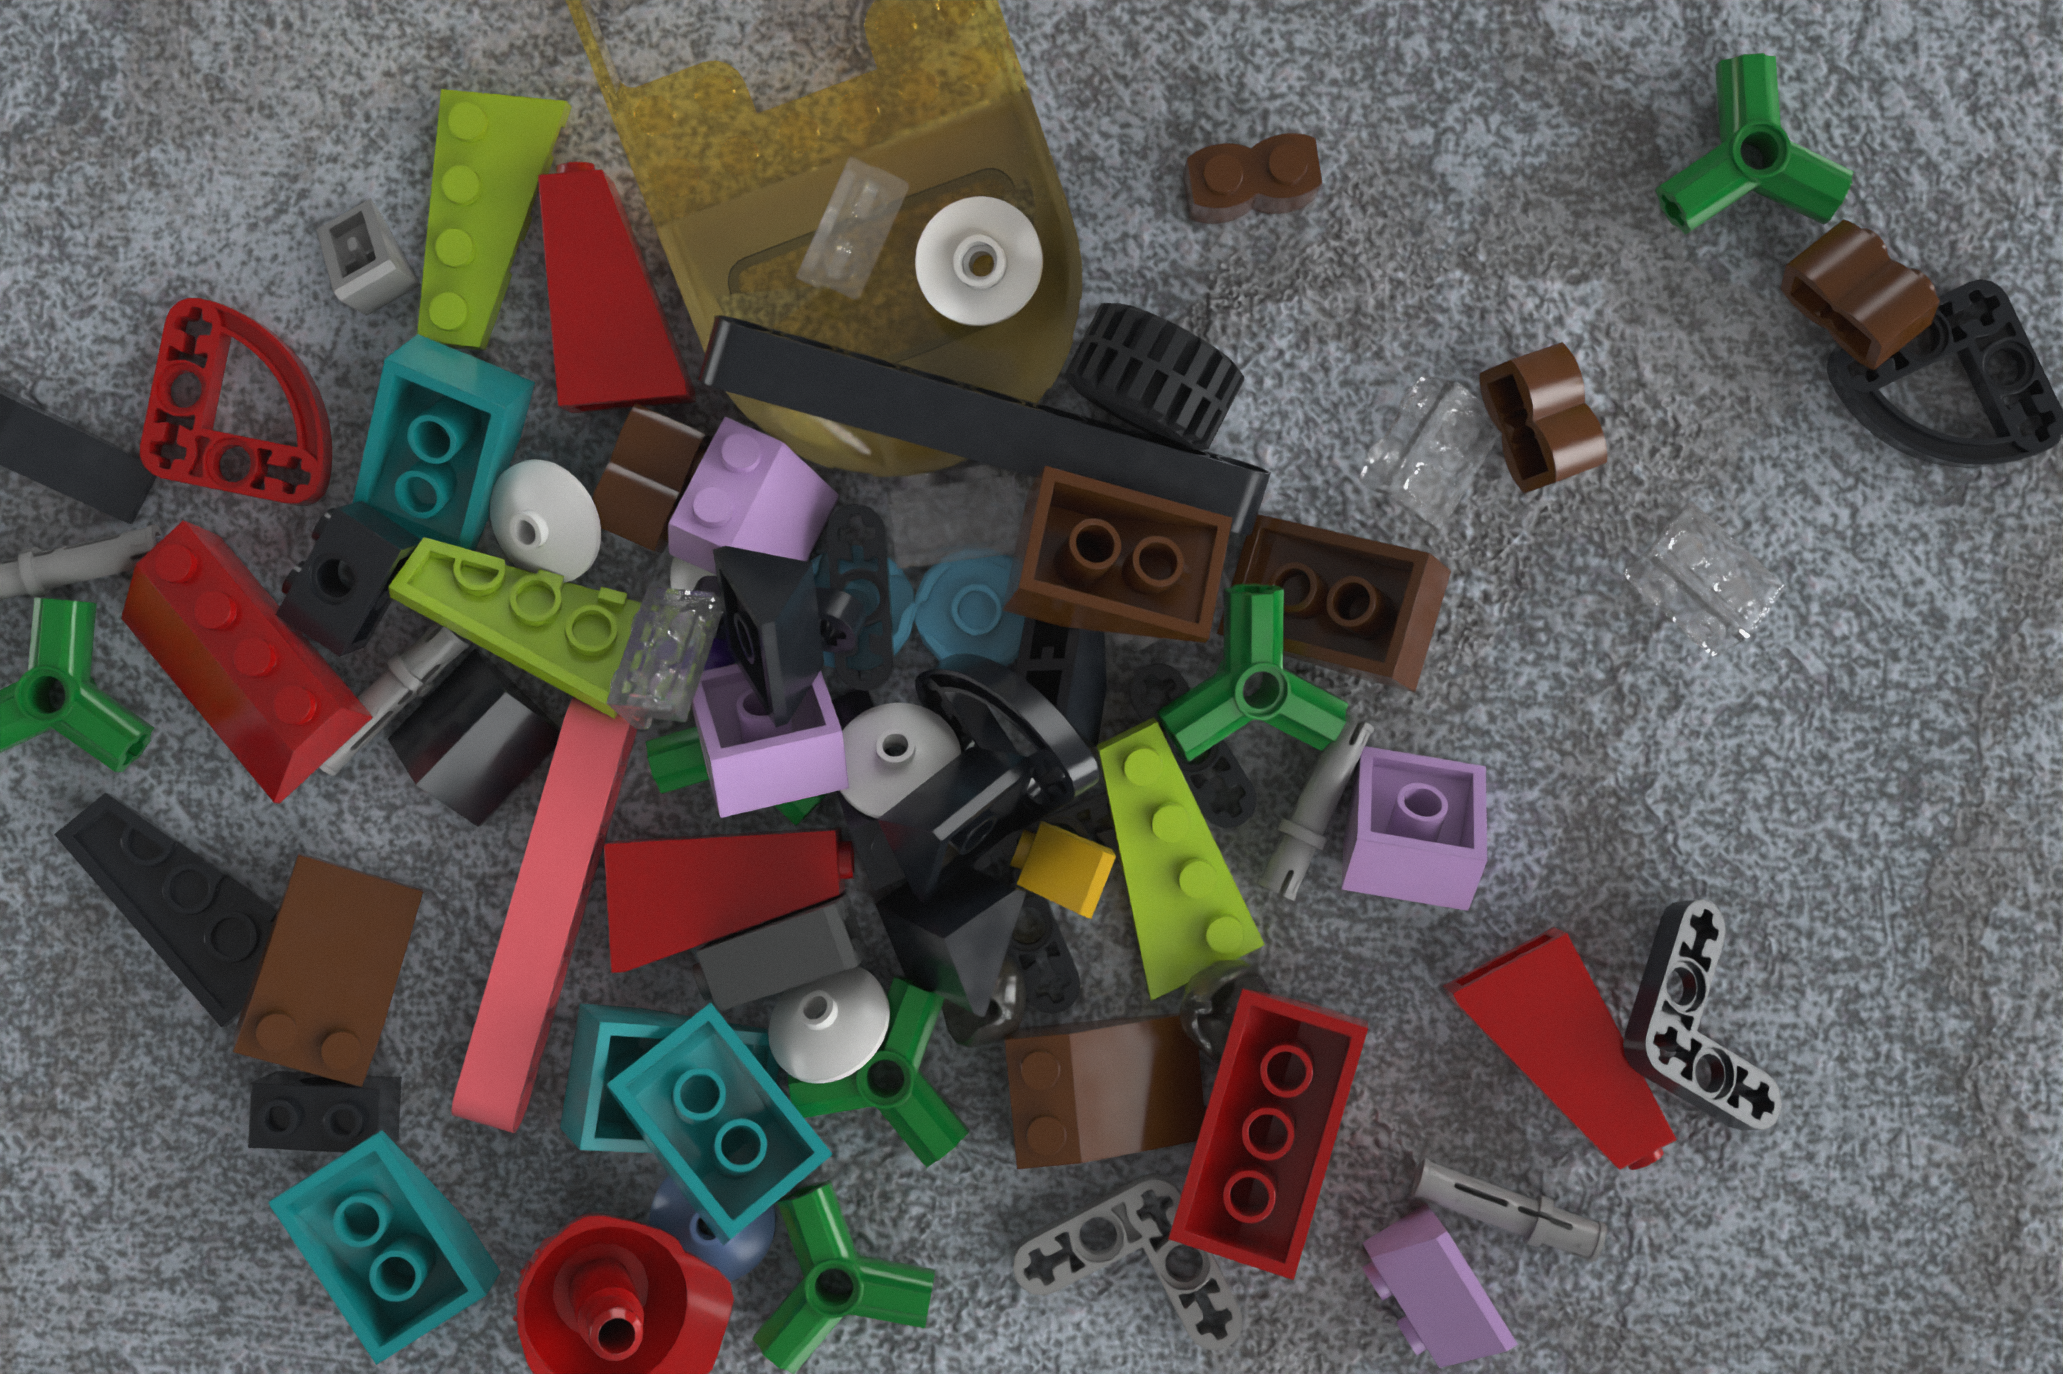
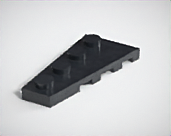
M104 793L54 835L219 1026L227 1027L242 1012L278 908L113 794Z

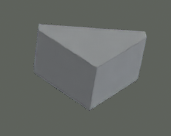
M371 198L316 229L333 292L341 302L366 316L421 285Z

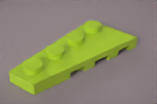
M441 89L417 334L451 348L486 350L512 277L510 270L520 241H525L532 221L530 213L539 191L538 175L549 173L554 159L551 154L561 127L565 128L572 108L567 101Z
M426 537L422 538L388 587L390 598L614 719L662 646L671 626L679 619L680 608L660 602L657 603V607L627 599V593L603 586L598 591L569 582L563 583V575L541 569L538 570V573L529 572L505 565L504 559Z
M1153 717L1096 745L1112 824L1115 829L1124 882L1127 887L1136 940L1144 969L1147 993L1152 1001L1264 946L1265 943L1157 720Z

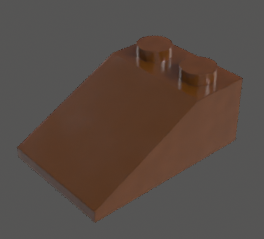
M1044 466L1027 493L1002 611L1068 628L1206 643L1210 637L1232 517Z
M1258 514L1252 534L1246 535L1231 587L1236 584L1256 583L1276 585L1284 590V656L1359 679L1415 693L1451 570L1431 553ZM1224 610L1216 633L1224 637Z
M298 852L234 1031L233 1052L362 1087L385 1024L423 890Z
M1195 1011L1006 1029L1005 1050L1017 1169L1081 1164L1196 1142L1198 1140L1205 1110Z

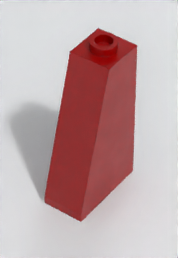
M589 162L562 163L556 166L557 173L538 175L558 406L570 413L627 409L632 408L635 403L649 407L696 402L694 385L614 182L602 169L595 170V165Z
M841 827L615 840L604 844L611 973H621L840 895L845 890L844 879L855 878L853 841H842Z
M1553 927L1442 986L1448 998L1568 1121L1619 1170L1627 1166L1630 1170H1636L1656 1162L1664 1155L1662 1148L1677 1140L1644 1076L1637 1073L1629 1065L1624 1053V1039L1568 933Z

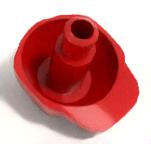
M585 1213L567 1223L556 1234L545 1238L535 1250L531 1259L526 1262L524 1268L520 1271L521 1275L518 1279L517 1292L514 1293V1298H516V1315L513 1316V1321L516 1322L526 1362L533 1374H708L713 1369L731 1315L734 1296L729 1279L717 1267L684 1250L676 1237L660 1227L605 1213Z

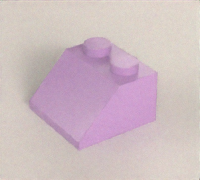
M724 417L668 523L669 554L715 575L717 574L713 549L722 546L741 548L808 562L838 502L839 494L784 442Z
M737 664L686 675L707 774L720 818L849 788L843 732L821 670L789 723L777 728L772 723Z
M1365 746L1356 764L1343 841L1341 890L1469 911L1487 863L1486 766Z
M1427 1203L1362 1243L1372 1259L1371 1262L1362 1268L1382 1301L1394 1295L1406 1315L1397 1320L1396 1323L1416 1355L1428 1349L1438 1367L1441 1368L1507 1352L1518 1345L1451 1236Z

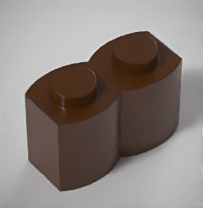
M1286 133L1266 138L1252 148L1240 144L1222 143L1196 151L1187 158L1183 173L1189 218L1200 223L1218 224L1238 219L1251 209L1266 214H1283L1296 211L1308 205L1315 199L1322 185L1316 138L1305 134Z
M1845 219L1786 264L1780 287L1788 300L1803 315L1817 325L1826 328L1834 340L1851 357L1872 370L1879 367L1930 326L1940 302L1933 283L1923 272L1914 268L1909 269L1903 264L1892 260L1888 255L1885 243L1878 234L1868 228H1860Z
M1563 342L1508 360L1480 373V391L1485 408L1494 425L1502 433V449L1506 465L1513 480L1524 494L1607 463V445L1603 430L1597 417L1585 403V387L1580 368L1575 357Z
M635 403L621 429L610 462L592 497L599 515L601 528L654 552L663 553L669 543L668 523L713 437Z

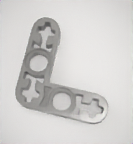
M1150 1173L1126 1183L1028 1234L1019 1242L1015 1250L1013 1271L1016 1281L1024 1290L1031 1294L1045 1296L1055 1293L1143 1247L1188 1335L1195 1344L1208 1350L1224 1349L1235 1342L1242 1331L1243 1318L1237 1299L1212 1253L1197 1249L1202 1256L1199 1270L1190 1277L1181 1278L1171 1274L1166 1268L1165 1262L1169 1251L1175 1246L1182 1244L1169 1240L1170 1232L1156 1245L1152 1243L1151 1237L1162 1236L1161 1228L1151 1212L1140 1215L1137 1211L1144 1205L1142 1194L1148 1190H1153L1157 1197H1164L1167 1194L1171 1197V1200L1167 1201L1164 1205L1166 1216L1171 1226L1182 1194L1173 1180L1162 1174ZM1095 1217L1109 1220L1116 1229V1238L1113 1244L1107 1249L1100 1251L1091 1250L1086 1247L1079 1235L1083 1224ZM1069 1232L1072 1250L1082 1262L1071 1265L1070 1255L1067 1253L1052 1263L1053 1275L1044 1278L1039 1270L1029 1273L1025 1269L1031 1264L1032 1250L1039 1248L1044 1256L1052 1255L1063 1249V1241L1058 1235ZM1211 1278H1214L1217 1284L1205 1286L1213 1307L1217 1311L1226 1308L1230 1311L1223 1316L1225 1327L1217 1332H1214L1209 1324L1201 1327L1197 1325L1203 1319V1313L1194 1293L1185 1301L1180 1297V1294L1198 1291Z

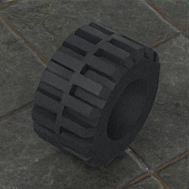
M1101 303L1064 374L1072 387L1080 395L1099 408L1143 432L1190 450L1209 449L1245 380V377L1235 363L1205 340L1155 314L1121 303Z

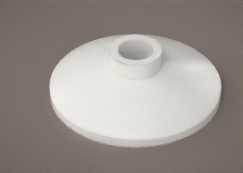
M985 196L964 198L940 210L929 221L922 232L915 256L917 280L928 302L948 319L969 326L993 325L1019 312L1036 291L1043 268L1041 242L1028 218L1013 205L997 198ZM983 255L991 256L994 260L992 271L982 277L974 275L973 264L975 260Z
M537 459L517 463L500 475L493 487L490 499V519L495 537L508 559L517 568L538 573V570L541 569L563 575V583L574 580L584 574L592 566L598 555L601 544V525L596 506L582 483L563 467L549 461Z
M889 703L866 710L855 717L842 731L849 788L840 790V792L857 810L878 819L961 754L956 734L942 717L922 706L909 703ZM893 746L907 748L903 755L897 757L889 756L884 752Z
M856 966L846 971L785 990L773 1010L768 1032L770 1049L777 1063L792 1077L815 1084L834 1082L859 1070L877 1052L888 1029L890 1007L884 988L870 972ZM826 1009L825 1013L821 1017L815 1019L821 1011Z

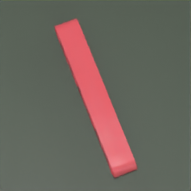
M573 697L569 704L454 1094L451 1110L453 1116L511 1133H516L522 1123L639 723V713L637 711L622 707L614 719Z

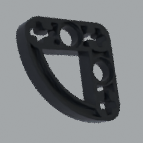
M1981 279L1971 281L1938 296L1940 300L1938 306L1941 312L1937 307L1933 321L1928 326L1932 331L1933 345L1926 355H1915L1903 346L1875 370L1869 368L1866 371L1868 382L1862 374L1851 376L1847 365L1851 364L1855 359L1840 345L1833 349L1828 358L1827 373L1829 380L1850 413L1881 441L1919 460L1950 467H1990L2038 455L2058 444L2063 436V409L2008 295L2001 286L1992 281ZM1970 300L1973 303L1984 301L1988 311L1980 316V320L1972 319L1951 329L1946 317L1966 309L1971 305ZM1997 350L2008 352L2017 361V377L2009 386L1998 384L1989 375L1988 361ZM1957 352L1998 438L1969 439L1947 435L1927 428L1898 410L1878 389ZM2028 388L2031 396L2019 399V402L2005 405L2002 397L2022 392ZM2026 415H2039L2043 425L2035 430V435L2023 436L2019 431L2018 425L2026 421Z
M961 653L944 658L916 677L915 689L924 708L935 712L949 724L959 741L961 753L969 747L1020 755L988 706L1008 720L1037 750L1028 756L1036 766L1014 831L1022 830L1070 803L1099 781L1097 763L1086 744L1070 723L1036 688L1007 667L983 656Z

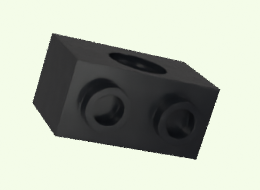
M363 501L331 508L320 518L311 536L316 544L307 560L299 562L286 577L281 589L282 593L286 594V597L275 614L339 657L366 647L393 600L390 598L389 585L421 541V539ZM340 561L345 562L352 570L354 576L352 589L346 587L339 578L338 566Z
M275 1071L251 1083L248 1148L345 1153L380 1130H383L395 1143L399 1140L402 1077L366 1075L363 1086L360 1087L308 1072Z

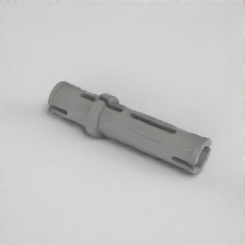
M152 524L146 528L41 551L38 547L22 549L18 557L0 561V600L26 594L33 598L49 596L53 588L134 570L136 563L163 539L158 538L155 540L156 536H161L162 531L158 525Z
M435 622L404 653L395 652L387 660L389 667L368 689H365L357 697L373 718L319 768L331 776H336L363 746H366L400 710L417 695L425 696L434 687L432 681L453 659L471 645L470 640Z
M1347 713L1345 715L1346 723L1336 741L1331 742L1323 751H1320L1289 819H1281L1277 830L1282 832L1262 877L1257 881V884L1292 901L1296 899L1297 890L1316 850L1323 851L1328 839L1323 837L1325 830L1367 740L1375 729L1366 722L1360 723V719Z
M1427 1158L1421 1159L1413 1177L1410 1197L1420 1198L1472 1219H1477L1523 1236L1524 1244L1538 1248L1543 1243L1582 1257L1591 1263L1596 1262L1602 1252L1607 1234L1606 1224L1600 1221L1595 1222L1554 1207V1201L1551 1198L1538 1195L1535 1199L1493 1185L1485 1180L1438 1165Z

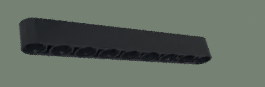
M715 315L699 376L700 382L723 391L1037 478L1044 466H1049L1232 517L1230 532L1244 535L1252 534L1271 472L1261 467L1205 450L1185 449L1156 436L724 315Z

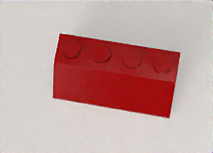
M183 520L136 563L121 619L274 803L280 804L368 723L373 716L303 633L275 615L280 606L219 535Z
M1242 988L1172 1224L1169 1240L1294 1280L1367 1035V1020L1309 1002Z

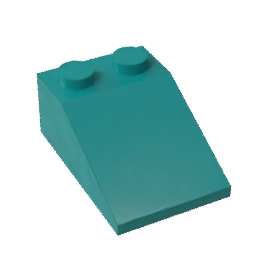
M417 334L384 360L352 503L365 502L421 540L423 537L476 551L490 516V499L493 487L500 475L509 468L520 441L535 382Z
M711 1002L606 1085L683 1196L723 1246L833 1155Z
M579 1004L560 1129L579 1150L653 1153L606 1085L693 1016L637 1007ZM727 1022L776 1083L779 1064L770 1049L769 1029Z
M383 1130L378 1131L268 1202L376 1365L485 1297L501 1273L465 1217Z

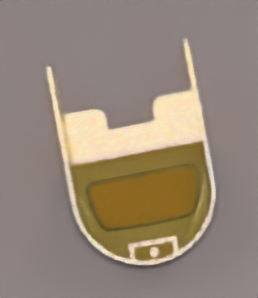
M565 0L705 353L715 315H724L1038 403L1047 389L1052 387L1064 366L1074 340L1072 337L1078 318L1080 299H1082V260L1073 217L998 0H876L866 13L864 28L877 69L760 113L756 112L746 82L739 71L730 64L717 60L699 63L637 87L631 88L624 85L619 78L589 0ZM975 196L997 198L1020 210L1035 228L1043 252V268L1040 282L1028 303L1012 317L987 326L960 324L939 313L928 302L921 291L915 269L917 245L929 221L949 204ZM988 255L978 257L973 264L974 275L979 277L988 275L994 267L993 258ZM727 392L749 420L754 421L766 433L784 442L794 453L831 469L836 467L853 472L869 473L878 477L909 476L940 470L968 459Z

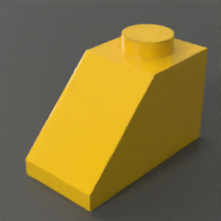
M1040 821L1036 834L1025 829L1023 830L1010 866L1021 870L1017 879V885L1079 915L1092 919L1116 855L1112 848Z

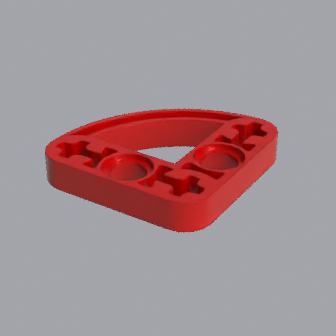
M186 298L177 302L169 310L164 323L140 441V458L144 467L151 474L163 479L294 506H308L318 502L325 495L330 484L332 435L328 414L320 391L301 359L279 336L266 326L225 305L202 298ZM202 313V320L212 324V330L210 335H199L196 341L195 336L186 333V326L188 321L198 322ZM232 337L254 352L271 370L282 387L293 414L297 434V447L213 430ZM180 351L192 356L194 353L207 358L206 366L202 367L187 360H178ZM184 373H194L201 383L200 397L189 407H179L171 396V387L174 380ZM167 413L185 420H194L193 429L166 422ZM177 437V444L186 448V456L184 460L175 459L171 464L170 459L161 456V449L163 444H174ZM242 447L250 457V470L242 480L229 482L220 470L221 458L228 449ZM272 452L271 456L268 459L267 453ZM299 460H301V469L311 473L309 484H299L295 489V494H292L293 484L280 479L266 477L268 464L292 470L297 468ZM264 482L265 489L261 490L260 487Z

